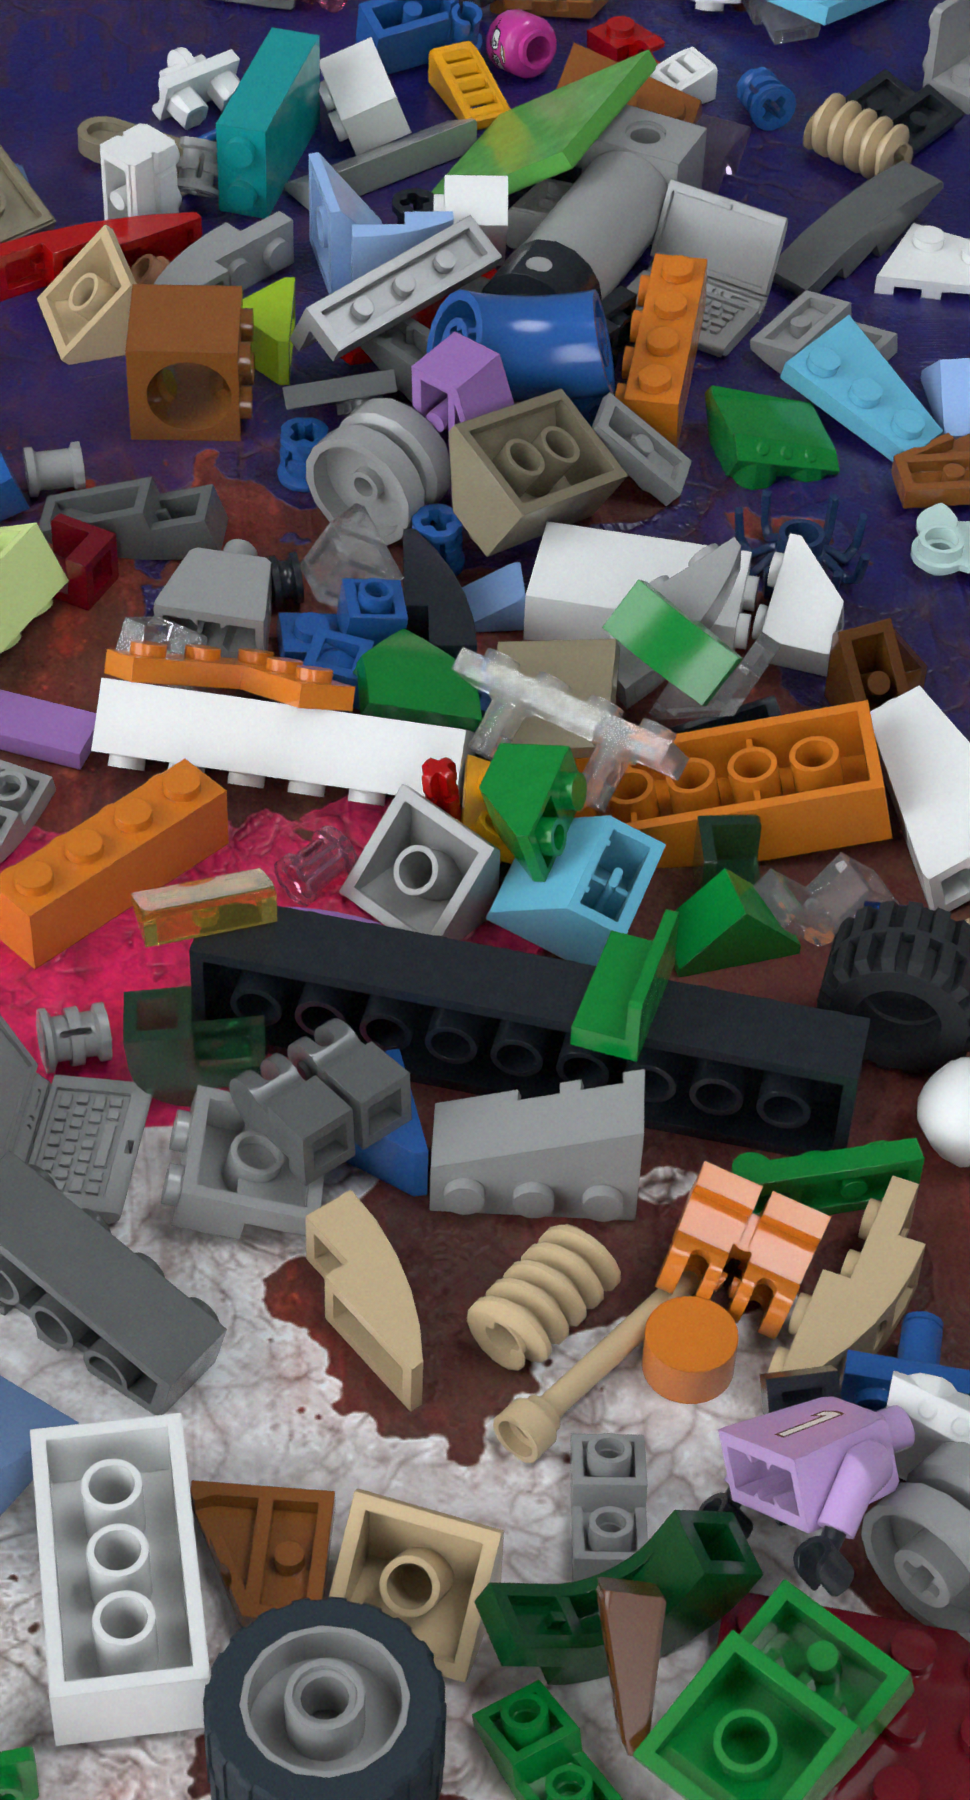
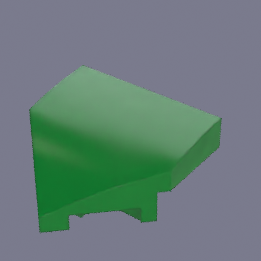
M404 628L365 652L353 670L358 679L360 715L464 729L471 732L482 721L481 705L474 673L443 650Z

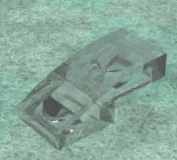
M741 0L753 24H764L775 45L814 38L819 35L820 23L766 0Z

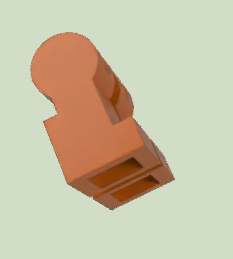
M705 1161L688 1195L655 1287L673 1294L684 1271H693L699 1280L694 1296L710 1300L713 1292H717L727 1278L728 1273L723 1272L725 1264H728L731 1258H735L740 1261L738 1269L743 1270L740 1279L734 1277L729 1286L728 1297L731 1300L726 1311L732 1316L735 1323H738L748 1302L752 1300L759 1302L763 1308V1315L757 1333L775 1340L792 1307L800 1284L824 1235L831 1216L774 1191L758 1216L752 1212L763 1186Z

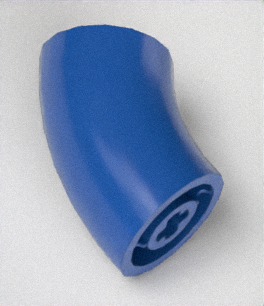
M460 289L448 295L439 306L431 324L427 341V353L454 331L499 353L514 402H523L561 388L570 400L603 396L609 392L613 394L615 391L614 364L603 306L596 289L574 293L530 296L488 294Z

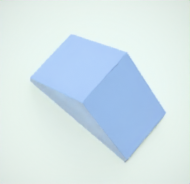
M970 358L938 360L922 370L921 382L934 420L943 430L942 435L949 433L956 440L970 434Z

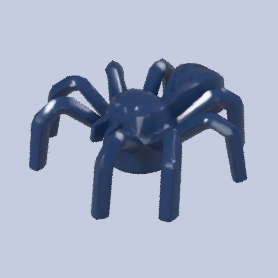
M764 490L761 500V528L767 544L754 549L750 547L745 538L743 508H735V538L741 545V550L752 552L751 559L766 555L752 566L749 572L750 576H757L763 571L762 594L764 599L771 598L774 587L767 586L770 569L768 566L771 564L775 552L785 553L790 533L802 536L821 567L823 568L822 563H824L832 571L831 582L838 593L841 582L845 584H859L863 581L870 560L869 553L861 554L853 575L847 574L837 562L841 564L847 563L859 550L868 515L860 513L852 543L844 553L830 546L829 543L834 531L840 499L837 494H829L823 528L811 520L792 519L781 525L779 533H773L771 526L772 491Z

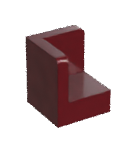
M58 513L51 520L53 553L69 581L53 598L89 611L119 578L116 533Z

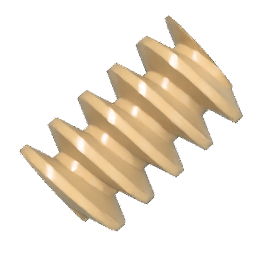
M840 93L830 95L810 117L803 134V146L808 150L814 149L820 156L829 157L836 164L845 165L850 171L861 173L868 180L902 160L909 164L912 162L913 149L908 144L909 128L906 125L898 124L893 127V120L889 117L882 116L877 118V113L871 108L862 111L861 105L858 102L852 100L846 103V98Z
M570 1224L552 1226L539 1238L537 1244H533L521 1256V1261L515 1262L504 1273L503 1279H498L486 1291V1296L480 1297L468 1309L467 1323L471 1334L481 1349L507 1370L519 1371L525 1366V1359L542 1363L552 1353L551 1344H561L569 1336V1326H578L587 1317L586 1309H594L604 1299V1291H612L621 1282L620 1269L609 1251L594 1237L580 1228Z

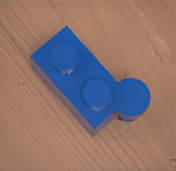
M459 0L366 1L359 3L356 44L372 37L387 75L429 63V52L434 48L471 41L481 54L483 40L479 33V28L482 20V10L475 3L464 1L462 13L460 14Z

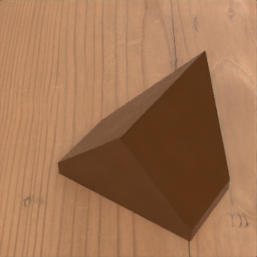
M891 618L835 632L832 635L824 696L831 706L868 700L871 712L888 700L897 698L919 685L924 690L928 666L895 630Z

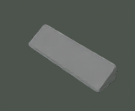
M475 119L448 120L331 166L361 196L463 156L477 140V121ZM309 174L285 183V190L309 210Z

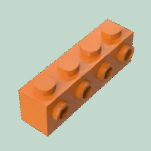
M655 253L651 274H641L638 306L643 307V310H633L630 342H634L635 347L626 346L624 351L622 379H628L627 384H617L615 397L678 448L706 306L708 259Z
M183 759L166 771L154 775L145 784L115 803L106 805L97 814L72 830L55 837L48 845L21 862L7 867L0 873V940L30 966L37 969L229 844L227 790L188 760Z

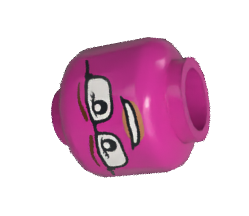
M521 9L507 10L498 15L491 23L486 35V51L489 59L497 68L520 78H533L545 72L552 63L556 53L557 39L552 26L545 19Z

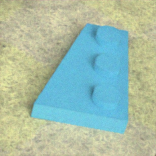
M850 315L846 316L785 362L780 379L892 462L895 455L913 447L926 446L932 439L941 436L943 433L940 426Z

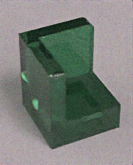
M711 815L697 817L692 864L695 893L724 868L762 890L757 859L761 834V822L758 815Z

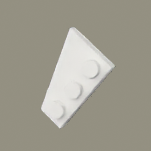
M913 223L878 273L874 293L893 295L894 287L922 289L921 298L940 300L941 293L946 292L969 294L970 297V239L943 232L934 226H922Z

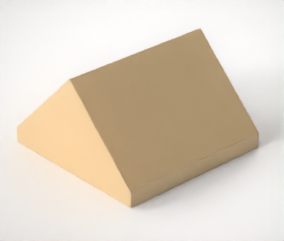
M104 225L37 298L59 356L68 365L126 355L125 349L132 284H136L113 229L107 225Z
M358 1488L354 1491L329 1597L347 1598V1601L360 1604L366 1602L382 1608V1612L393 1618H400L412 1628L413 1634L420 1641H425L434 1654V1663L436 1668L441 1670L442 1676L465 1683L469 1678L486 1631L474 1601L489 1582L501 1583L504 1530Z

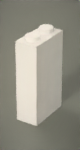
M547 521L525 596L523 639L531 641L607 639L610 634L602 628L638 579L650 583L663 575L671 578L687 568L690 559L707 545ZM742 550L741 569L732 592L716 622L710 629L712 633L734 651L735 648H747L752 615L744 614L743 611L755 610L760 577L749 575L752 552Z

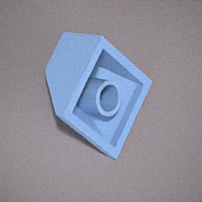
M319 152L308 153L310 243L330 295L351 283L352 225L382 224V221Z

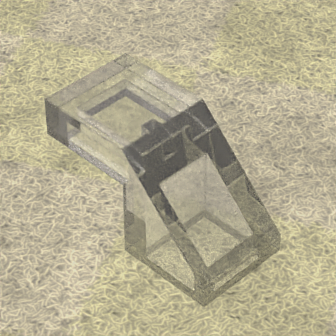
M762 632L737 669L732 672L707 706L700 705L669 682L649 714L658 720L734 716L782 645Z
M842 852L806 887L773 869H770L754 885V888L784 930L818 947L832 943L835 933L839 931L840 924L847 917L855 918L857 910L870 906L879 909L881 902L895 901L901 906L873 869Z

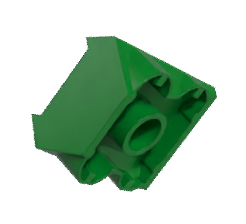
M711 385L705 392L709 442L726 477H732L738 485L746 489L756 490L770 487L774 484L776 476H790L797 481L812 482L821 480L826 475L839 474L836 449L812 403Z

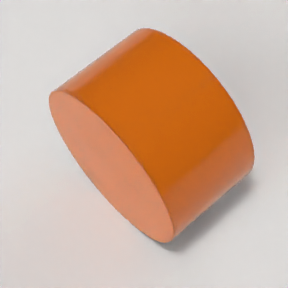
M676 1297L657 1306L646 1322L642 1353L643 1375L651 1388L664 1398L682 1404L704 1403L721 1395L730 1385L734 1374L739 1338L734 1319L722 1306L702 1297Z

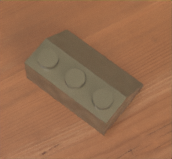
M562 388L455 424L449 431L453 513L486 557L542 536L547 521L570 525L591 517L628 477L627 473Z

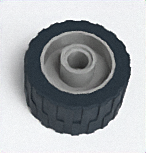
M328 1597V1599L321 1600L305 1598L291 1601L290 1605L278 1609L273 1607L258 1615L257 1620L247 1627L242 1626L230 1638V1644L224 1652L218 1654L211 1667V1679L209 1684L205 1685L203 1698L207 1780L210 1783L211 1800H439L443 1786V1768L445 1765L447 1714L445 1683L441 1670L436 1668L434 1654L425 1641H420L413 1634L412 1628L400 1618H393L382 1612V1608L366 1602L360 1604L347 1601V1598Z

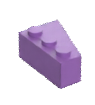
M455 331L411 366L413 408L432 423L446 443L449 455V431L455 424L514 405L500 354ZM452 484L445 496L437 504H445L453 508Z

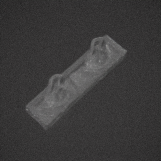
M462 647L451 669L472 687L487 693L492 699L473 738L467 746L473 752L492 761L499 744L512 743L524 718H532L535 715L590 740L596 746L582 773L587 783L585 805L597 811L605 813L629 764L636 765L638 762L677 781L679 780L689 758L673 743L677 735L670 729L647 718H643L639 726L621 718L624 712L621 708L593 694L590 695L587 702L569 695L572 688L568 684L548 673L539 671L535 679L517 672L520 667L517 661L494 649L488 648L484 656Z

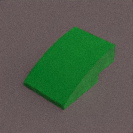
M784 1578L740 1635L732 1629L632 1755L636 1761L685 1800H823L866 1752L914 1693L911 1672Z

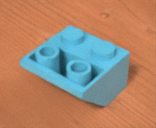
M610 815L573 818L567 832L564 852L561 856L556 857L546 881H533L517 859L514 858L486 916V920L565 960L597 966L611 930L624 934L628 933L666 844Z

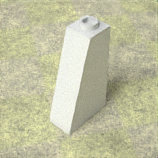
M919 685L897 698L888 700L870 713L882 774L928 907L933 911L939 907L950 912L970 901V742Z

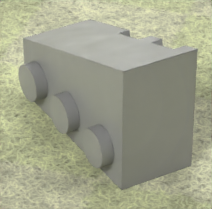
M645 1069L623 1072V1083L584 1089L581 1079L560 1083V1093L521 1100L519 1091L513 1090L435 1103L430 1173V1211H448L462 1215L474 1213L521 1215L528 1218H541L544 1216L587 1218L601 1222L612 1220L635 1221L644 1139Z

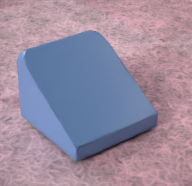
M520 562L508 564L462 587L474 619L475 632L524 630L526 593Z

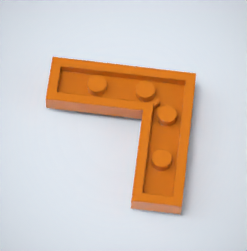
M131 640L130 651L107 649L104 673L129 682L241 689L297 708L353 711L355 687L332 680L333 670L305 666L303 661L297 659L274 657V652L266 650L238 648L237 658L221 657V649L217 647L185 644L184 654L167 653L166 644Z

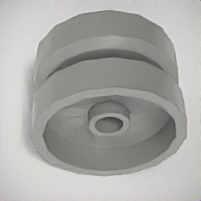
M372 398L355 408L342 420L338 428L329 432L313 447L306 460V481L314 502L327 520L346 536L366 545L387 546L403 537V529L412 528V517L422 506L437 504L445 496L451 486L450 455L446 443L432 423L414 408L394 399Z
M944 1442L908 1474L906 1483L897 1485L894 1492L884 1496L864 1515L861 1536L867 1557L882 1584L907 1612L924 1625L955 1630L970 1642V1444L966 1442Z

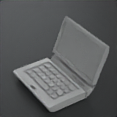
M670 179L650 256L653 257L647 271L643 270L627 287V289L637 294L635 310H643V307L638 306L641 274H651L655 253L708 259L706 306L697 350L717 357L728 355L754 327L762 315L786 235L788 218Z
M0 1014V1159L10 1150L27 1165L34 1164L45 1170L54 1180L57 1189L79 1208H87L94 1211L106 1224L119 1221L155 1086L143 1082L55 1074L51 1084L50 1081L36 1073L37 1062Z

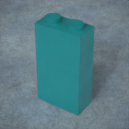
M272 27L216 122L219 211L263 219L272 212L285 187V183L288 182L320 123V35Z

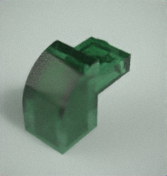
M191 986L124 992L123 1045L129 1072L137 1086L145 1093L152 1095L153 1098L173 1105L191 1107L198 1085L210 1088L229 1087L230 1081L247 1070H252L261 1076V1062L268 1058L267 1029L264 1015L197 1021Z

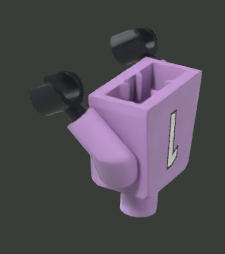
M832 1396L820 1397L718 1429L727 1472L724 1481L729 1483V1486L725 1493H716L705 1500L700 1506L699 1511L733 1512L746 1539L749 1538L753 1530V1522L740 1509L742 1505L808 1534L823 1528L820 1536L807 1539L795 1550L793 1556L794 1566L799 1576L812 1591H816L822 1585L831 1596L836 1597L844 1593L854 1578V1570L839 1550L845 1538L854 1539L868 1505L896 1490L899 1477L894 1454L911 1448L915 1441L914 1428L908 1414L898 1405H892L875 1412Z

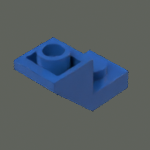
M342 578L336 614L278 612L276 635L280 657L297 659L304 662L317 627L375 641L374 646L397 631L407 628L408 615L401 580Z

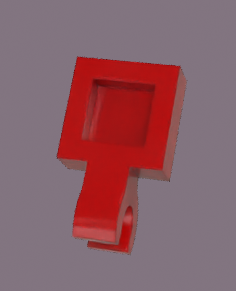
M624 15L612 17L607 22L587 30V47L616 62H621L648 49L654 57L653 52L665 47V42L660 36L653 34L637 24L633 19Z

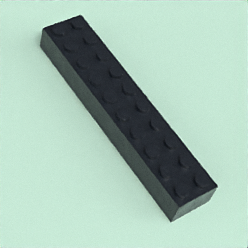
M212 893L189 949L194 1039L268 1054L279 1053L288 1057V1046L301 1037H308L315 1042V1030L329 1020L337 1018L344 1021L356 1033L364 1045L372 1041L384 1052L386 1050L400 1049L404 1067L410 1073V1082L481 1096L518 1090L522 1100L559 1094L560 1083L580 1079L584 1089L623 1083V1072L645 1069L644 1128L786 1156H798L814 1150L824 1152L848 1147L871 1018L668 980L638 1060L635 1062L570 1045L572 1024L596 966L214 893Z

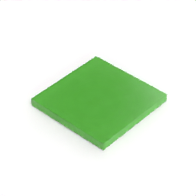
M648 49L499 114L446 175L508 176L509 195L572 169L655 71V67L658 64ZM445 177L431 191L432 193L444 194Z

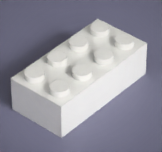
M172 1413L30 1429L48 1687L56 1746L204 1728L203 1698L205 1685L209 1684L211 1676L182 1414Z

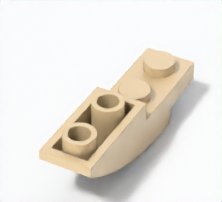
M892 1176L883 1200L879 1201L873 1198L869 1200L858 1234V1238L866 1240L862 1251L858 1252L849 1249L840 1275L823 1269L813 1295L800 1293L788 1328V1333L796 1336L790 1349L781 1346L777 1347L768 1373L832 1365L839 1371L841 1389L847 1351L854 1350L877 1354L887 1342L903 1317L917 1288L926 1244L906 1238L912 1223L919 1184Z

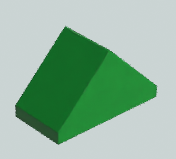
M726 868L675 910L680 912L674 964L679 978L800 954L801 944L780 900Z

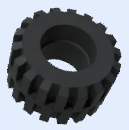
M895 901L881 902L879 909L870 906L857 910L855 918L847 917L840 924L839 931L835 933L817 998V1008L871 1018L864 1061L870 1060L877 1063V1068L889 1071L890 1067L902 1069L903 1073L918 1074L919 1069H927L931 1073L936 1072L951 1060L966 1057L967 1052H970V924L965 920L955 921L951 919V912L939 907L933 911L923 908L924 903L909 901L908 906H899Z

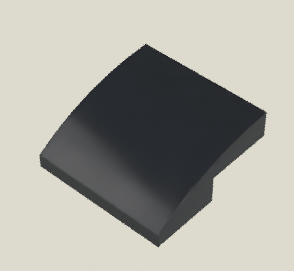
M887 69L882 70L845 97L846 103L852 100L858 102L861 105L862 111L867 108L873 109L877 113V118L882 116L889 117L893 120V127L898 124L906 125L909 128L908 144L912 146L913 156L960 122L965 115L961 109L930 84H927L915 93Z

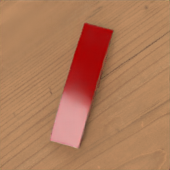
M197 212L132 216L73 225L1 243L0 302L45 286L48 287L104 225L113 229L128 266L131 269L133 264L145 254H151L155 258L163 256L172 262L187 247L202 237V217Z

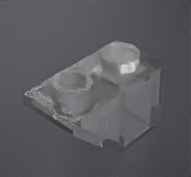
M357 503L329 523L300 562L301 570L317 601L335 608L338 607L342 578H380L386 580H402L404 578L365 506Z

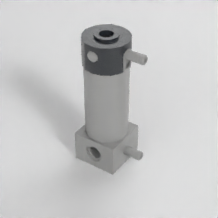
M626 104L577 162L575 167L582 168L581 175L528 239L508 257L491 279L480 276L456 291L462 289L488 294L530 296L574 293L596 289L602 301L616 289L648 246L653 245L670 179L702 189L707 128Z

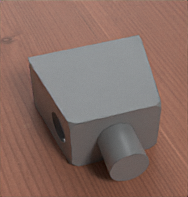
M242 539L228 541L223 551L198 547L189 550L154 602L156 642L166 644L167 651L184 653L185 644L217 647L221 649V657L237 658L238 648L268 651L272 612L271 562L265 557H259L255 547Z

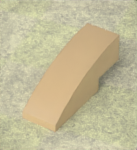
M349 1190L306 1215V1259L325 1279L326 1320L411 1412L422 1405L423 1386L421 1331L412 1291L398 1256L377 1220L354 1192Z

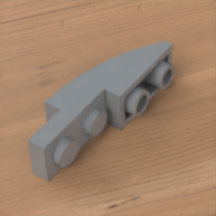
M278 211L242 231L226 222L187 247L165 268L154 284L242 286V290L294 263L293 219Z
M735 537L721 546H718L716 543L707 545L690 559L687 568L671 578L667 575L660 576L649 584L690 619L700 621L710 630L726 604L740 572L741 545ZM610 635L607 639H615V638ZM618 642L620 659L616 695L625 708L628 709L657 688L665 678Z

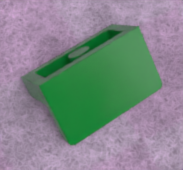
M669 909L665 910L653 941L611 930L572 1024L570 1045L637 1062L675 964L680 912Z

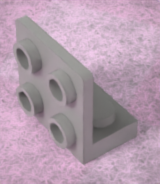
M945 0L934 8L929 18V29L931 31L928 52L922 66L925 72L923 87L930 84L965 114L969 115L970 0Z

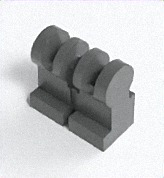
M337 1018L329 1020L315 1030V1042L308 1037H301L288 1046L289 1060L285 1056L275 1053L261 1062V1076L252 1070H247L233 1078L229 1084L232 1100L240 1116L254 1131L263 1132L289 1158V1170L305 1186L355 1156V1143L364 1150L412 1120L410 1073L372 1041L364 1045L356 1033L344 1021Z

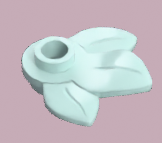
M943 503L935 504L922 511L916 520L918 536L914 539L911 547L913 562L925 572L936 576L952 574L957 571L970 574V521H957L956 515Z

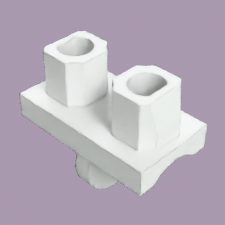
M184 47L170 51L167 56L168 68L160 70L158 86L160 98L158 103L153 104V113L160 121L173 116L185 130L200 125L206 119L209 107L205 102L213 100L221 112H223L240 83L239 78L236 76L240 61L239 57L232 49L208 59L202 54L193 57Z

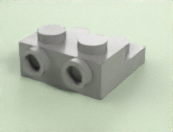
M198 1085L190 1111L177 1110L169 1150L182 1152L180 1165L169 1163L161 1196V1204L174 1206L171 1226L238 1240L245 1224L306 1236V1215L321 1207L324 1175L305 1186L289 1170V1158L263 1132H256L246 1124L237 1111L229 1091Z

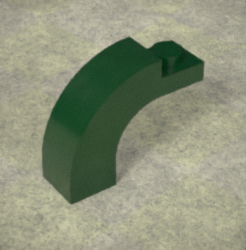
M674 1510L645 1545L623 1562L602 1573L582 1580L560 1584L489 1582L475 1599L474 1603L501 1667H540L547 1685H565L609 1676L596 1592L598 1577L656 1584L666 1599L660 1656L692 1640L725 1616L745 1597L764 1574L733 1512Z

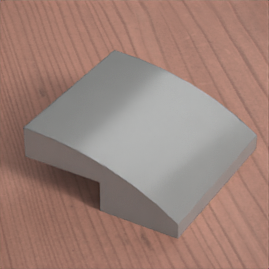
M806 290L750 340V349L781 374L785 362L846 316L850 315L852 318L851 302ZM856 322L886 361L897 353V333Z

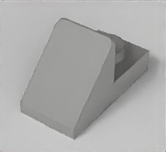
M609 392L601 401L592 429L624 471L635 480L636 484L644 491L650 492L667 506L681 495L692 460Z

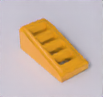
M471 41L434 48L429 52L428 82L458 120L475 119L477 121V130L488 128L499 114L510 110L482 55ZM486 104L485 106H481V107H477V108H472V109H471V107H475V106H479V105Z

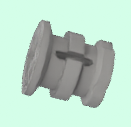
M182 136L179 145L183 148V155L180 157L179 163L176 164V169L180 170L177 179L179 191L202 197H219V190L213 186L214 178H218L217 142Z
M103 1002L92 1003L90 1010L79 1012L77 1006L62 1008L61 1015L50 1016L45 1008L37 1009L36 1031L38 1046L47 1074L55 1073L58 1062L69 1060L70 1065L73 1067L85 1065L87 1057L97 1056L101 1062L112 1060L111 1030Z

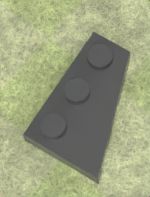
M394 369L282 387L286 410L336 405L338 415L350 414L359 405L372 398H383L384 395L397 392Z

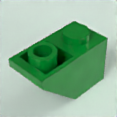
M500 743L479 789L498 836L533 881L545 882L556 857L561 856L564 852L567 832L576 812L584 807L587 796L586 779L583 773L578 771L570 746Z

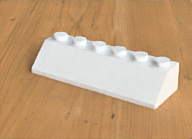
M101 678L91 751L109 753L108 766L141 771L145 769L146 759L169 762L168 769L186 759L203 773H205V768L229 771L227 783L264 788L265 776L289 780L287 792L324 797L326 785L349 788L348 801L381 806L385 804L386 794L396 795L402 784L411 787L425 797L421 779L423 763L429 758L440 760L447 757L456 764V784L459 789L460 805H462L465 758L468 754L475 756L479 734L464 729L332 710L297 708L283 703Z

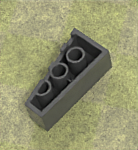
M10 1150L0 1159V1313L5 1316L15 1307L31 1318L36 1327L38 1339L57 1351L60 1349L70 1350L73 1346L84 1353V1363L90 1373L152 1414L164 1415L216 1362L227 1329L220 1324L217 1315L209 1305L198 1298L186 1296L165 1278L162 1269L152 1258L140 1252L134 1253L111 1234L108 1225L97 1213L87 1208H79L57 1189L54 1180L45 1170L34 1164L27 1165Z

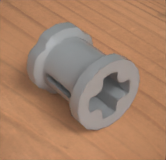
M79 441L71 442L69 448L35 452L32 447L23 448L24 469L29 498L38 497L40 491L71 487H74L75 490L86 489L83 456Z

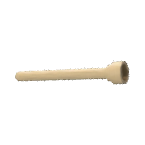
M684 1271L673 1294L658 1288L541 1396L531 1395L527 1399L517 1398L508 1405L493 1421L495 1434L502 1446L525 1463L535 1462L556 1442V1431L561 1425L560 1418L644 1341L646 1322L653 1310L667 1300L682 1296H692L696 1292L699 1283L696 1273Z

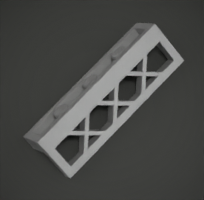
M469 215L308 306L289 339L298 351L318 341L331 360L335 361L496 268L502 256L472 216Z

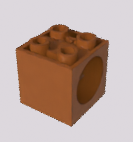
M132 284L125 349L131 440L241 441L242 419H252L253 415L252 386L255 383V354L251 351V342H253L254 313L253 308H243L242 286Z

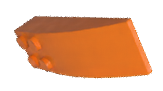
M868 700L616 744L611 746V757L574 758L578 771L583 773L587 783V796L584 807L576 812L574 818L610 815L663 842L666 846L656 868L704 867L764 861L893 839L885 786Z

